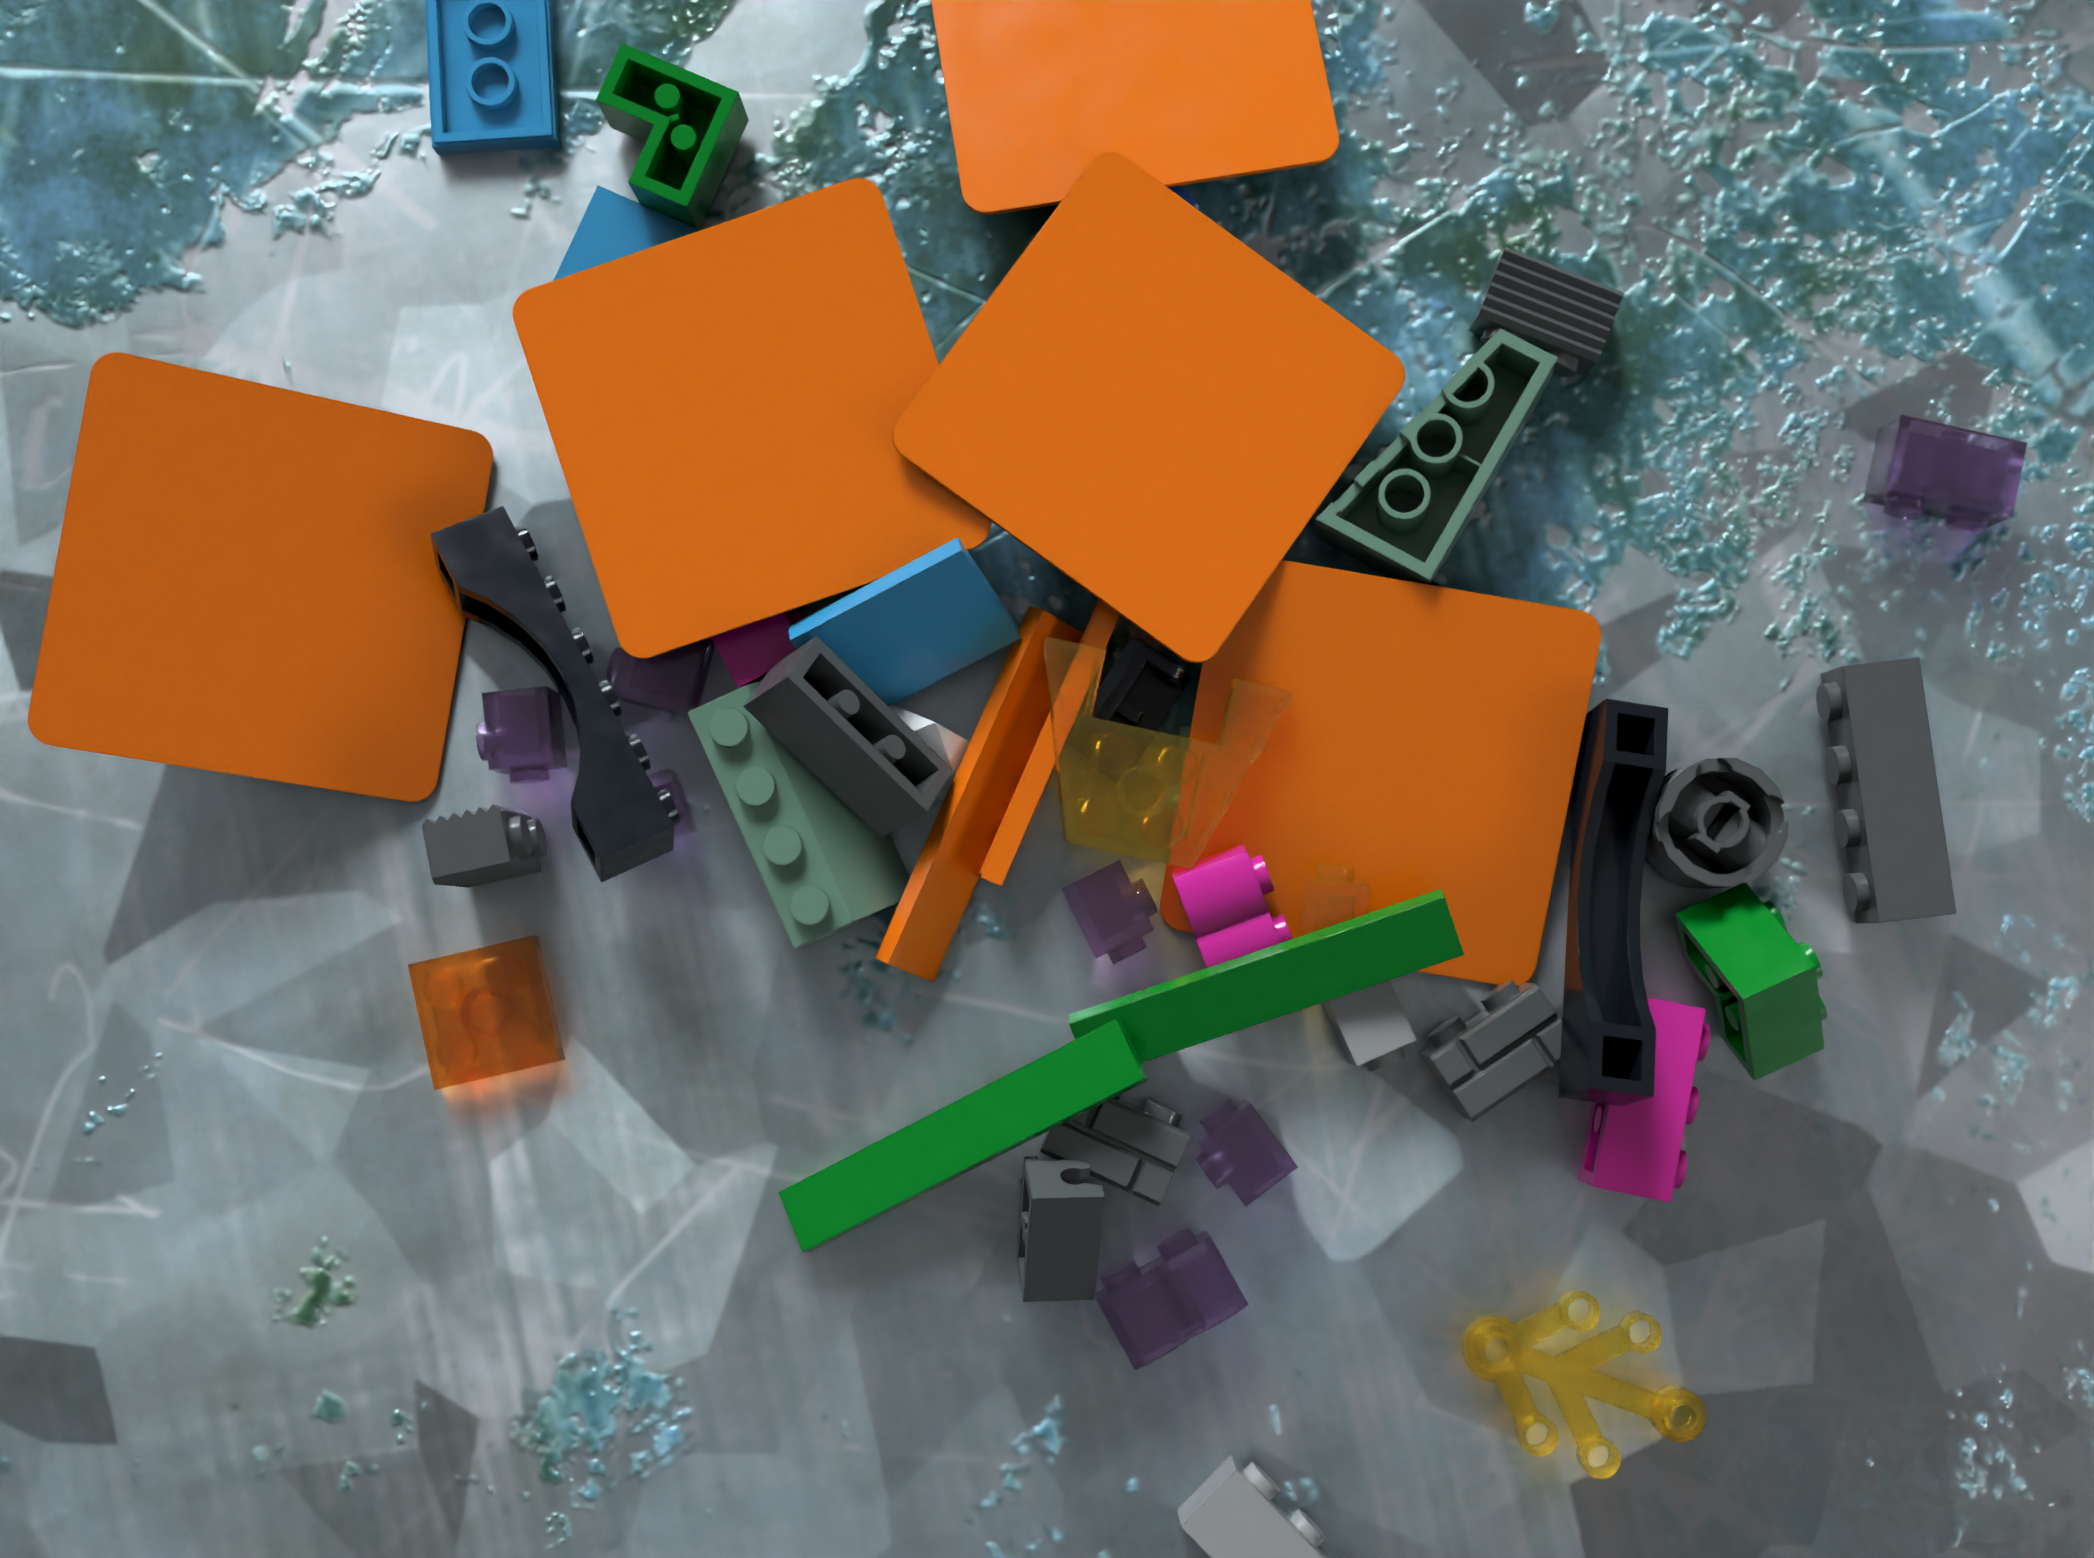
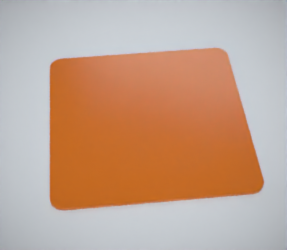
M931 0L962 197L966 206L977 214L994 215L1059 205L1090 162L1096 156L1105 152H1116L1124 155L1168 188L1318 165L1330 160L1337 152L1339 133L1311 0Z
M1105 152L1096 156L1090 162L894 425L892 439L895 449L903 458L1184 661L1202 663L1212 658L1218 652L1399 393L1405 381V369L1401 360L1394 353L1130 159L1116 152Z
M852 178L524 291L515 301L513 320L619 644L631 656L641 659L652 658L862 587L957 537L961 540L967 551L980 546L990 533L991 521L903 458L894 447L892 433L895 423L938 367L939 363L882 193L873 182L867 179Z
M113 352L103 355L94 363L89 378L28 712L30 731L35 738L50 746L406 802H417L427 798L432 794L438 782L466 619L458 609L436 566L431 533L484 513L493 462V450L490 443L480 433L468 429L131 354Z
M1281 560L1218 652L1209 660L1202 662L1160 898V912L1164 921L1176 930L1193 933L1171 873L1172 869L1243 844L1249 858L1262 855L1275 890L1263 895L1271 918L1281 914L1284 915L1293 939L1441 889L1464 955L1418 970V972L1494 985H1501L1509 980H1513L1517 986L1527 982L1534 974L1537 965L1601 642V629L1597 620L1591 614L1576 609Z

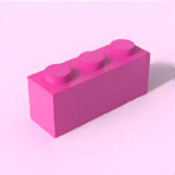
M1647 997L1648 1006L1656 1028L1654 1096L1623 1106L1592 1102L1578 1180L1597 1188L1671 1203L1673 1189L1681 1187L1686 1174L1687 1155L1684 1150H1681L1685 1124H1692L1698 1109L1699 1093L1697 1087L1692 1086L1696 1062L1702 1061L1708 1051L1710 1026L1708 1023H1704L1706 1013L1704 1008Z

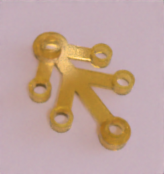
M1574 1288L1561 1294L1557 1303L1516 1323L1499 1315H1488L1474 1321L1463 1336L1462 1355L1464 1361L1476 1376L1483 1380L1497 1383L1516 1422V1439L1523 1449L1533 1456L1541 1457L1550 1454L1558 1444L1559 1433L1555 1424L1547 1416L1538 1413L1522 1373L1548 1383L1578 1446L1576 1450L1578 1463L1590 1476L1597 1479H1606L1614 1475L1619 1469L1621 1456L1618 1448L1601 1434L1583 1395L1649 1418L1652 1426L1658 1432L1674 1442H1687L1696 1438L1705 1426L1706 1410L1702 1401L1685 1387L1670 1384L1662 1386L1654 1392L1593 1370V1368L1632 1350L1636 1353L1647 1354L1659 1346L1662 1340L1661 1326L1655 1318L1643 1311L1634 1310L1622 1316L1618 1325L1556 1355L1532 1348V1346L1566 1327L1583 1332L1592 1329L1599 1321V1303L1592 1295L1582 1289ZM1576 1299H1585L1588 1304L1586 1317L1579 1321L1571 1320L1568 1315L1569 1305ZM1638 1321H1646L1650 1329L1647 1339L1640 1343L1632 1342L1630 1338L1631 1327ZM1494 1339H1503L1507 1345L1504 1357L1497 1361L1487 1359L1485 1353L1487 1344ZM1679 1406H1688L1690 1409L1689 1421L1684 1426L1674 1427L1671 1422L1672 1412ZM1537 1423L1546 1425L1547 1436L1545 1440L1540 1444H1529L1526 1439L1528 1429ZM1596 1446H1605L1608 1449L1607 1461L1602 1466H1590L1588 1462L1590 1451Z

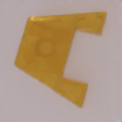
M1045 637L1043 647L1063 840L1070 844L1193 869L1235 797L1232 795L1251 763H1256L1267 742L1265 740L1280 714H1285L1291 704L1294 691L1233 678L1218 743L1178 736L1093 717L1092 713L1106 650Z

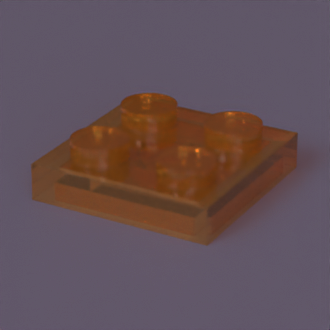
M539 936L524 937L408 965L434 1090L565 1060Z

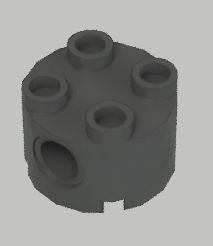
M1708 758L1666 772L1656 801L1646 849L1647 859L1665 878L1687 888H1726L1760 878L1778 860L1788 837V820L1784 821V812L1781 804H1784V800L1779 788L1760 768L1738 758Z

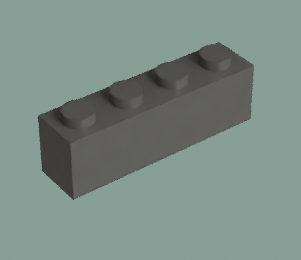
M1920 658L1841 666L1821 673L1822 684L1817 688L1816 703L1820 718L1828 724L1831 747H1828L1826 750L1825 767L1829 781L1837 787L1840 810L1836 811L1834 816V831L1840 847L1845 848L1849 874H1846L1843 879V894L1848 909L1854 912L1856 923H1883L1956 914Z

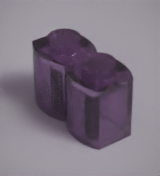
M1191 1228L1183 1229L1157 1245L1161 1255L1151 1262L1138 1268L1135 1260H1130L1115 1267L1101 1277L1100 1280L1104 1288L1095 1293L1096 1301L1134 1370L1163 1357L1192 1337L1215 1327L1249 1305L1206 1230L1194 1235Z

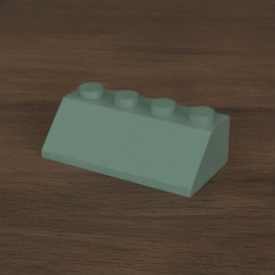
M759 681L745 685L687 713L793 948L798 949L807 947L898 905L910 877L890 834L880 838L743 707L761 683Z

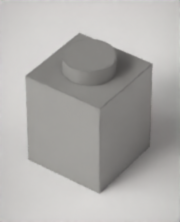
M1390 980L1322 1003L1348 1063L1354 1066L1366 1063L1369 1071L1386 1067L1405 1057L1402 1046L1416 1041Z

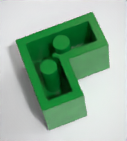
M621 43L596 98V102L612 129L646 143L628 183L640 204L700 230L749 121L738 91Z
M1744 883L1676 913L1682 955L1714 995L1721 1038L1754 1081L1824 1049L1822 1020L1827 1018V1012L1819 996L1817 981L1823 977L1822 967L1816 954L1807 943L1797 944L1789 935L1780 911L1771 901L1762 902L1748 884Z

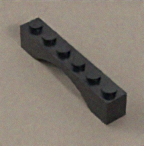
M501 506L431 533L436 566L462 616L492 628L521 647L547 673L565 700L577 730L580 748L579 773L571 799L572 827L600 881L604 882L672 851L674 848V825L680 823L677 808L664 787L658 790L654 789L645 772L651 768L640 738L636 733L628 736L624 733L616 718L622 715V710L612 686L607 680L597 682L589 667V664L593 663L594 660L583 632L579 627L569 630L561 615V612L566 611V607L555 580L552 576L541 578L533 563L538 560V554L527 528L524 525L514 527L505 508Z
M1605 699L1586 713L1574 776L1559 1098L1623 1106L1654 1096L1656 1028L1648 1006L1643 980L1640 949V903L1648 836L1656 801L1666 772L1668 708Z

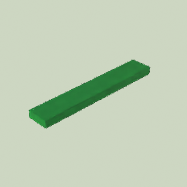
M1441 889L1069 1014V1025L1074 1038L1077 1039L1114 1019L1121 1020L1141 1063L1463 956L1464 952L1444 894Z
M1114 1019L778 1193L802 1252H811L1148 1081L1149 1078L1122 1021Z

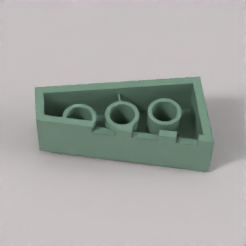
M1500 328L1442 388L1441 393L1419 415L1416 414L1400 431L1399 436L1375 461L1372 460L1354 479V483L1334 503L1331 502L1316 518V537L1393 579L1433 585L1549 384L1558 357Z

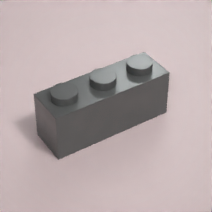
M817 636L773 665L743 706L880 838L926 814L953 771L931 747Z

